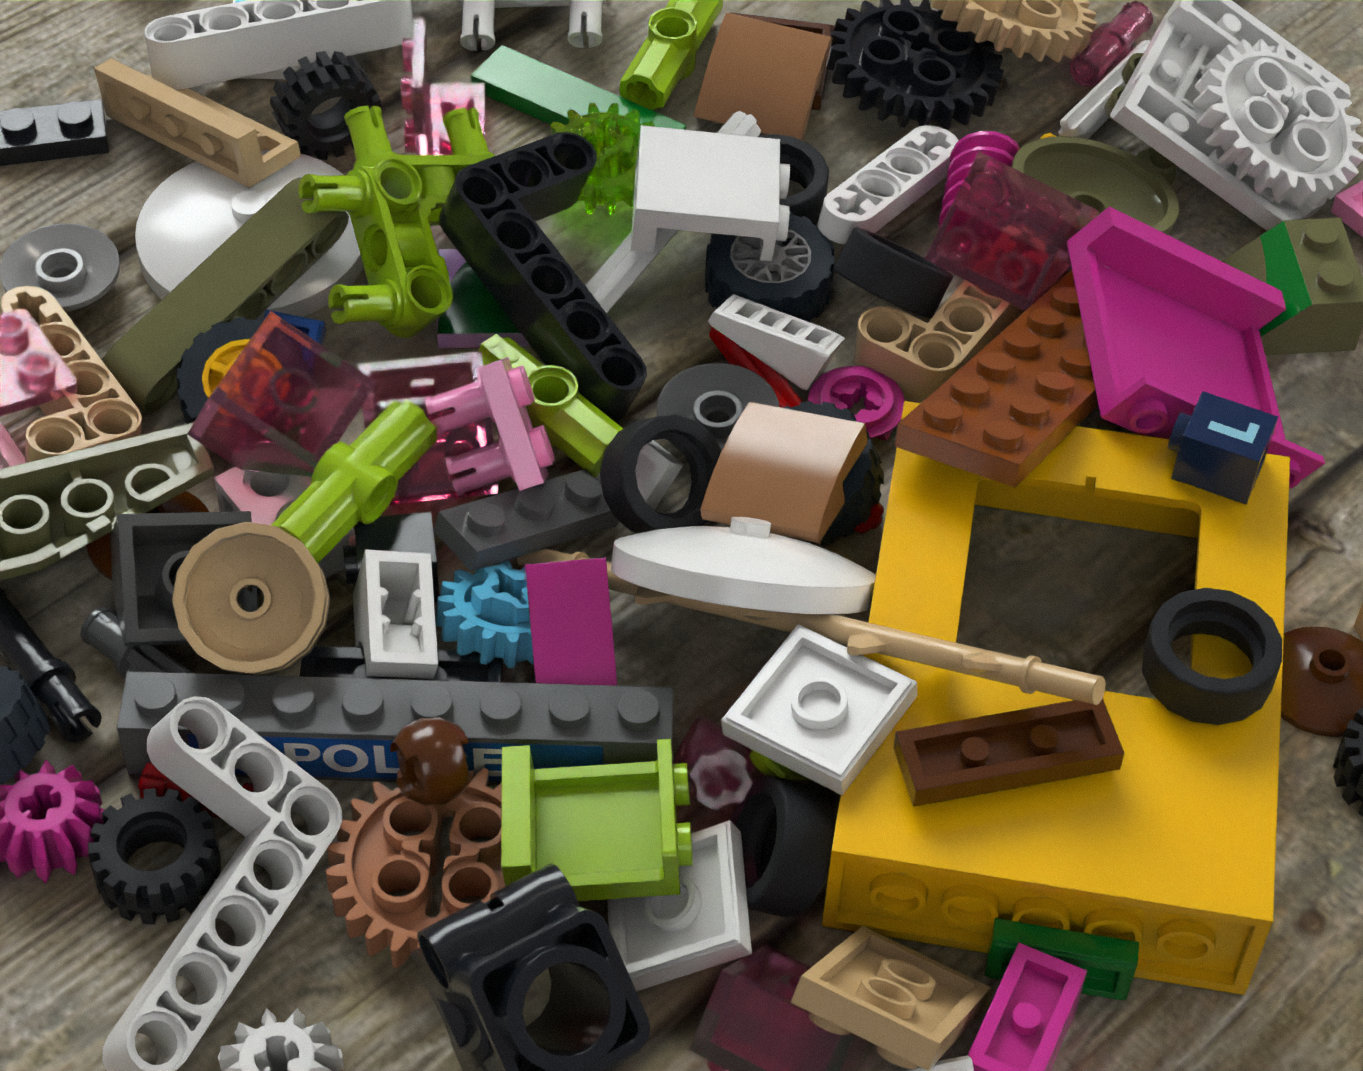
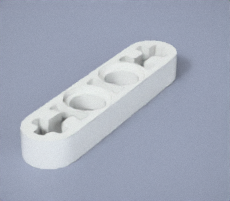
M925 125L913 129L827 194L819 216L818 229L829 240L839 244H846L855 227L876 233L947 177L950 153L959 141L958 138L950 131L937 126Z

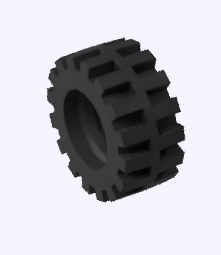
M156 788L143 790L144 798L135 800L132 793L120 798L122 808L117 810L110 805L102 812L104 825L94 824L90 832L94 843H88V854L99 894H102L104 903L111 910L118 907L120 917L132 921L136 914H140L143 924L155 925L158 915H165L167 923L180 920L178 910L186 908L190 914L195 911L200 904L199 896L207 894L214 883V879H217L221 873V856L212 818L207 810L201 811L199 801L189 796L182 802L180 792L168 789L164 797H158ZM165 841L178 844L184 848L182 855L174 863L159 870L143 871L134 869L127 864L129 858L139 848L150 843Z

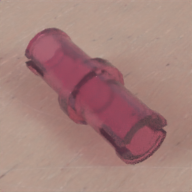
M1132 1L1130 4L1128 2L1111 22L1099 25L1091 35L1090 44L1079 55L1075 56L1070 63L1069 69L1075 81L1085 87H1091L1093 84L1095 86L1113 65H1118L1133 50V44L1152 26L1153 16L1149 8L1138 1Z

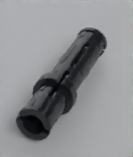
M0 587V654L13 671L17 670L22 674L42 709L59 729L63 739L72 743L83 741L90 737L93 732L81 717L85 716L93 727L98 728L102 719L100 711L90 703L75 684L76 675L71 666L66 661L62 662L61 659L55 658L7 598L6 592Z

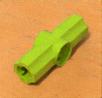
M670 0L665 8L655 11L649 18L646 40L620 80V96L650 110L663 108L679 80L689 77L694 72L696 52L721 12L723 0Z
M496 333L481 343L479 351L470 361V376L478 381V367L509 357L513 369L524 366L535 398L532 404L526 406L532 427L536 428L544 425L551 446L559 448L596 478L600 473L606 448L615 435L623 428L578 393L577 378L571 371L561 366L543 365L510 337L502 338Z
M408 400L401 403L393 401L350 445L339 442L325 452L314 469L311 485L271 525L282 529L300 540L315 561L319 563L359 521L364 524H370L384 513L394 498L398 480L437 441V428L426 417L424 410Z

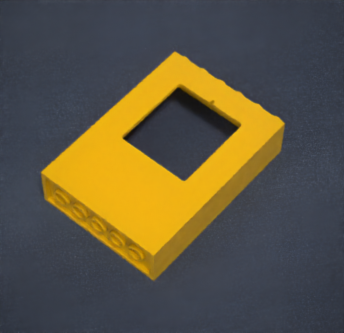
M904 401L901 420L921 403ZM1076 426L1016 488L904 449L896 448L868 623L956 643L974 505L1198 538L1195 589L1212 588L1232 591L1254 601L1274 620L1282 637V662L1273 689L1262 708L1242 721L1221 725L1190 721L1169 711L1158 699L1105 691L1103 700L1125 753L1120 770L913 807L893 748L896 731L1067 702L1073 699L1039 691L1027 694L1021 692L1020 688L1014 685L879 653L864 654L863 656L917 681V697L843 796L840 795L822 926L854 932L860 927L865 926L886 937L987 953L995 918L1136 941L1139 942L1138 964L1134 974L1136 978L1245 995L1272 926L1274 912L1290 457L1267 454L1246 505L1171 479L1178 452L1167 449L1169 439L1136 435L1128 432ZM1206 634L1192 635L1191 670L1207 677L1221 679L1244 676L1252 670V664L1248 656L1235 644L1219 636Z

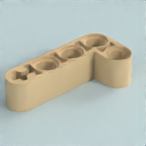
M1018 227L1009 230L1003 234L928 323L891 306L869 308L861 314L858 320L854 366L868 367L890 377L902 390L905 401L922 403L1043 296L1053 250L1052 242L1040 230L1030 227Z
M20 286L8 290L2 296L0 303V351L46 415L33 421L27 428L25 463L141 435L142 415L138 407L55 297L47 290L34 286Z

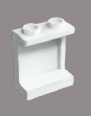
M641 125L635 167L630 250L654 253L657 228L760 238V261L772 262L776 240L786 241L790 214L789 206L779 205V199L787 198L790 178V164L780 163V139Z

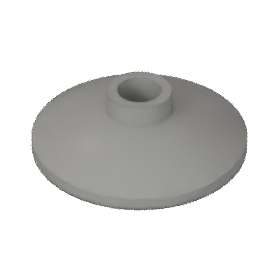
M53 224L32 230L14 241L5 251L0 262V279L5 292L20 286L39 287L52 294L65 312L83 308L99 300L113 287L120 272L119 254L109 237L94 228L79 224Z

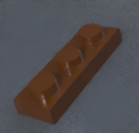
M1103 698L1098 705L1072 700L896 731L893 747L913 807L1120 770L1125 754Z

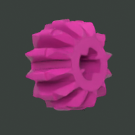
M47 760L44 761L39 773L28 775L20 769L15 773V785H0V862H7L9 870L18 879L35 869L37 877L46 884L53 869L63 867L64 870L75 876L76 868L78 867L76 858L89 857L88 843H94V839L91 838L90 834L94 824L104 825L102 818L104 809L101 808L103 802L98 787L94 785L93 780L83 781L82 774L77 771L74 765L65 768L57 774L54 767Z

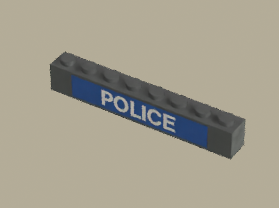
M127 671L117 731L128 774L141 775L145 765L150 762L147 753V737L151 728L184 699L194 696L207 697L225 708L316 780L396 782L397 771L400 770L397 751L390 753V745L404 726L417 719L440 717L459 725L464 731L469 742L462 745L468 771L474 770L475 776L482 768L488 769L489 785H499L502 783V747L530 745L534 769L658 760L657 740L671 739L672 741L674 687ZM178 726L181 739L188 746L199 749L197 738L191 730ZM235 769V777L250 778L245 772Z

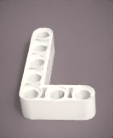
M246 0L164 16L153 20L145 27V39L152 78L175 90L286 69L289 66H300L298 60L307 56L310 63L316 62V52L326 51L331 60L334 51L343 52L345 56L395 47L405 44L414 35L411 0Z
M194 696L184 699L152 727L147 737V753L152 764L162 774L244 835L245 838L108 1035L103 1046L102 1062L106 1071H176L187 1060L338 833L342 823V809L338 799L327 787L225 708L207 697ZM178 726L191 730L197 738L199 749L188 746L181 739ZM235 769L245 772L251 778L254 792L244 789L237 782ZM291 811L300 814L306 821L308 835L300 832L293 825ZM253 864L264 867L270 874L272 890L263 887L256 880ZM216 918L227 922L231 926L235 934V946L224 943L218 936L215 929ZM177 975L188 978L194 984L197 991L196 1004L184 1001L178 994L176 988ZM136 1033L148 1036L155 1043L158 1051L156 1065L145 1062L138 1055L135 1048Z

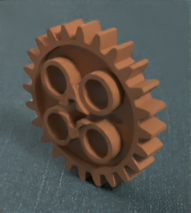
M482 768L474 776L462 795L446 804L424 806L406 798L399 787L391 791L377 781L372 783L373 804L355 798L351 801L353 821L342 820L337 833L338 842L330 843L327 848L330 868L326 869L328 891L333 893L331 896L335 916H345L346 931L350 939L365 934L367 954L371 957L381 952L385 947L390 946L392 967L398 969L411 955L410 952L420 948L417 938L419 931L473 904L460 902V899L468 896H477L483 898L481 901L485 903L490 900V894L505 887L501 868L502 783L494 789L490 788L488 769ZM398 770V771H397V778H401V777H402L401 771ZM446 817H454L449 834L450 856H447L443 867L440 912L436 917L431 918L428 917L434 897L432 876H436L440 864L442 825ZM417 830L423 832L415 836L401 835L408 831ZM477 837H487L492 839L487 842L481 843L470 841ZM406 889L413 891L405 896L395 897L389 895L396 890Z

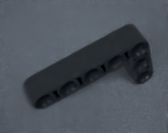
M561 132L463 168L458 172L439 215V224L443 232L545 365L561 366L571 371L577 378L578 393L614 422L618 423L626 415L647 377L646 365L535 222L576 204L597 162V153L593 145L576 133Z

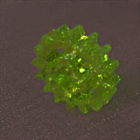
M589 103L588 114L580 116L573 109L567 111V125L553 121L550 125L551 135L561 132L576 133L589 141L597 153V162L577 202L582 201L585 203L586 214H592L597 205H605L609 214H615L616 203L624 201L633 208L635 167L641 125L655 127V124L652 121L640 124L639 111L636 109L628 112L625 116L620 115L618 103H612L607 112H599L595 103Z

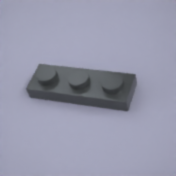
M584 469L546 480L542 484L521 491L515 489L439 511L433 532L470 571H474L616 527L619 521L613 516L603 497L601 483Z

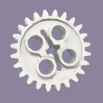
M1244 39L1235 48L1230 44L1227 45L1202 70L1203 76L1195 84V88L1201 94L1193 101V105L1205 111V113L1197 120V124L1212 129L1213 133L1205 141L1207 145L1221 146L1225 152L1221 155L1219 162L1221 164L1234 162L1238 166L1236 179L1239 181L1248 175L1252 177L1256 193L1260 194L1268 186L1272 188L1273 196L1278 203L1290 195L1292 201L1298 207L1307 199L1316 206L1326 197L1330 200L1335 197L1359 173L1356 167L1363 161V155L1357 149L1363 145V137L1352 131L1361 124V121L1345 113V110L1352 102L1349 99L1337 98L1334 92L1339 86L1336 81L1324 83L1320 79L1322 74V67L1320 65L1315 66L1311 70L1305 67L1304 54L1301 52L1291 59L1288 58L1286 49L1281 43L1271 52L1264 39H1259L1253 47Z

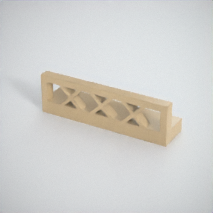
M112 58L94 68L108 117L248 188L301 157L297 141L188 88L175 90L153 79L151 74L147 76ZM270 150L264 155H261V151Z

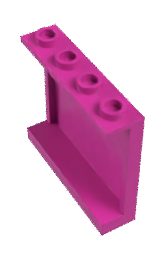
M1110 206L1067 241L1101 418L1143 436L1170 439L1180 412L1192 415L1202 391L1278 416L1267 454L1290 457L1289 489L1297 486L1302 479L1325 464L1322 455L1290 442L1285 438L1259 329L1286 310L1281 290Z

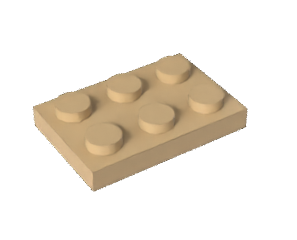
M862 926L801 975L790 1003L808 1011L809 1019L826 1031L839 1035L853 1033L877 1045L876 1050L878 1054L897 1066L907 1069L921 1067L929 1071L981 1014L991 987Z

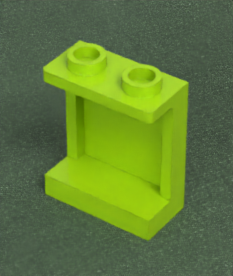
M671 739L657 740L658 760L544 769H534L530 745L502 747L501 868L505 886L553 863L565 875L578 901L681 895L679 866H692L693 852L690 822L677 823L676 806L690 805L687 763L674 764Z

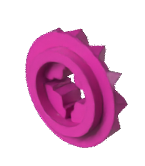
M845 366L830 370L820 376L813 383L809 391L808 401H812L813 404H823V401L833 403L836 408L843 410L844 408L853 407L854 403H858L861 397H865V409H861L857 415H854L857 422L865 423L871 439L876 437L888 441L893 428L898 427V423L901 421L905 398L898 384L890 377L868 367Z

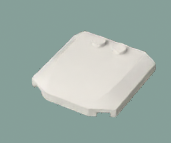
M1175 0L1162 19L1110 116L1266 231L1284 220H1300L1311 217L1325 204L1327 197L1319 205L1315 206L1307 199L1298 207L1294 204L1290 195L1286 196L1280 203L1276 202L1272 188L1268 186L1260 194L1256 193L1254 179L1249 175L1240 181L1237 180L1236 172L1238 166L1234 162L1221 164L1219 159L1225 151L1221 146H1211L1205 142L1213 131L1197 124V120L1205 111L1193 105V101L1201 94L1195 88V84L1202 78V70L1229 44L1235 48L1241 40L1245 39L1253 47L1259 39H1264L1271 52L1279 43L1283 44L1288 58L1293 59L1299 52L1304 53L1232 0ZM1304 54L1305 67L1309 70L1319 65ZM1322 67L1320 79L1324 83L1336 81L1339 86L1334 92L1335 96L1348 99L1351 96L1350 87Z

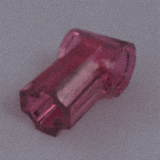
M699 715L684 736L673 759L674 764L687 763L688 778L692 779L696 800L717 811L730 803L742 804L753 785L751 773L755 765L749 758L752 750L723 735L722 726Z

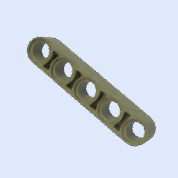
M299 177L292 180L127 331L107 351L102 361L140 410L145 414H152L158 411L178 393L177 368L181 369V356L185 349L189 350L193 345V339L200 332L204 334L212 329L211 325L218 322L227 323L234 321V318L246 317V320H255L340 239L348 224L349 216L347 212L306 213L302 209L301 203L305 200L314 199H299L298 187L302 178Z

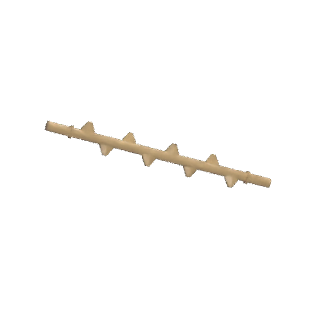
M545 548L517 557V563L522 569L525 564L529 563L536 564L590 558L583 552L568 554ZM606 562L609 590L634 595L635 603L639 605L663 602L790 633L799 624L838 644L847 646V653L852 656L879 653L1018 686L1021 692L1027 694L1039 691L1098 705L1105 693L1106 684L1103 676L1042 663L1041 659L1037 656L1030 655L1026 659L847 618L846 614L774 612L683 598L625 581L613 574L611 563Z

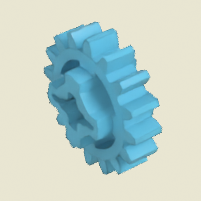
M506 560L501 562L500 565L477 569L475 574L458 569L454 572V582L443 581L440 596L437 599L436 626L442 627L441 639L443 642L457 641V653L461 656L473 651L481 653V664L487 665L496 657L504 658V663L508 668H515L517 662L526 660L534 665L524 567L522 570L512 569V565Z

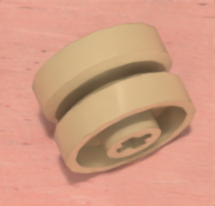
M242 522L218 528L192 546L177 571L172 603L179 631L199 656L229 672L266 675L290 668L312 651L326 628L330 596L324 571L300 540L276 526ZM253 586H257L264 595L263 605L254 612H247L246 608L238 602L239 594L243 589L252 592Z

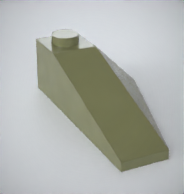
M195 422L0 469V580L42 570L110 533L113 530L118 514L146 513L214 476V466Z

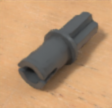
M97 608L84 620L80 633L82 640L88 645L91 644L113 661L117 674L126 679L127 671L192 673L160 648L161 645L124 646L117 613L111 608Z

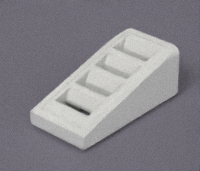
M735 294L718 307L708 320L710 325L806 391L826 370L845 340L843 336L831 330Z

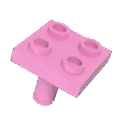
M509 357L478 367L479 374H477L478 381L424 398L428 414L450 407L455 408V412L431 420L432 424L437 428V436L491 417L493 422H496L499 431L498 442L456 456L445 457L449 475L469 468L476 469V472L455 478L452 481L458 496L510 477L514 483H517L519 491L545 482L549 475L546 467L553 465L555 456L544 425L536 428L532 427L526 406L532 404L535 398L524 366L513 369Z

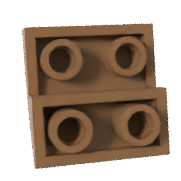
M726 12L709 58L693 117L724 125L733 113L741 111L746 115L751 114L757 120L756 124L761 129L760 134L792 136L803 141L815 92L820 91L833 38Z
M749 402L732 429L713 470L700 509L702 519L731 525L732 517L765 520L771 523L770 533L820 543L845 503L842 483L868 443L865 423Z

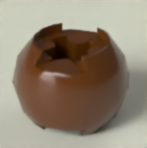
M440 717L420 718L400 730L390 745V753L397 751L402 777L395 780L406 798L424 806L446 804L462 795L474 778V770L468 771L465 752L462 746L469 742L459 725Z

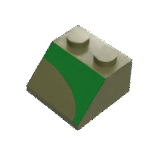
M1341 217L1284 220L1222 260V262L1282 291L1286 310L1259 329L1265 355L1354 351L1356 349L1363 328V278Z

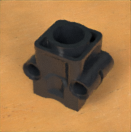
M553 863L490 894L489 901L485 903L481 900L476 901L417 933L420 948L410 953L423 983L443 1019L453 1050L463 1071H613L640 1056V1048L645 1045L650 1034L649 1019L609 927L602 915L580 907L570 883L561 870ZM548 968L551 979L549 1001L541 1015L525 1027L523 1018L525 995L533 980Z

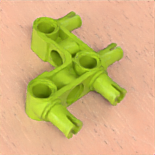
M368 106L356 107L344 116L356 157L353 170L349 171L347 175L341 176L306 174L300 180L298 187L299 199H314L305 200L301 203L302 209L306 213L347 212L350 215L369 284L358 286L339 284L332 287L328 296L329 309L344 308L342 311H334L331 314L335 323L346 324L348 322L377 321L395 336L411 338L419 334L451 307L453 292L449 281V273L444 257L438 255L430 226H440L439 215L458 172L467 166L495 156V154L488 150L478 119L479 113L477 109L470 108L467 111L466 108H458L443 116L442 122L447 130L452 155H398L392 151L389 139L387 138L381 108L378 106H372L370 109Z

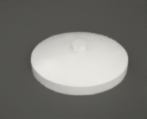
M270 150L261 151V155H264ZM301 154V157L248 188L197 161L187 165L168 177L152 192L139 214L135 232L136 248L141 271L146 282L162 300L289 182L299 177L302 178L306 174L341 176L344 174L319 159ZM349 214L347 227L340 239L266 310L305 317L328 305V296L333 286L339 284L351 286L355 282L364 266ZM264 311L260 316H258L257 318H262V319H263V318H264L265 311Z
M732 517L730 527L689 526L666 528L621 537L614 541L611 571L617 577L658 592L720 605L800 614H850L871 609L876 575L871 571L834 552L801 540L770 533V522L748 517Z

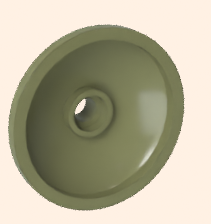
M1058 136L1034 140L1017 152L1009 173L1011 187L1023 208L1041 225L1066 240L1073 237L1109 206L1167 235L1172 231L1179 213V202L1175 191L1158 171L1124 150L1090 139Z

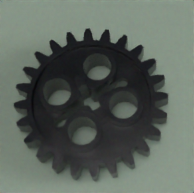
M865 0L862 1L860 12L848 8L845 19L838 18L836 20L834 31H831L830 35L833 39L826 68L834 71L832 76L833 84L845 85L842 96L844 98L860 97L858 109L861 111L876 107L879 109L878 120L883 121L892 114L898 116L899 125L903 128L912 119L917 120L919 126L929 125L930 121H936L943 129L949 130L952 118L963 125H968L971 114L982 117L986 105H993L1004 70L1000 69L1003 57L994 53L993 42L986 40L978 43L975 41V33L971 31H957L958 22L943 20L941 18L943 10H931L929 0H923L919 7L912 6L910 0H901L900 5H894L890 0H880L878 8Z

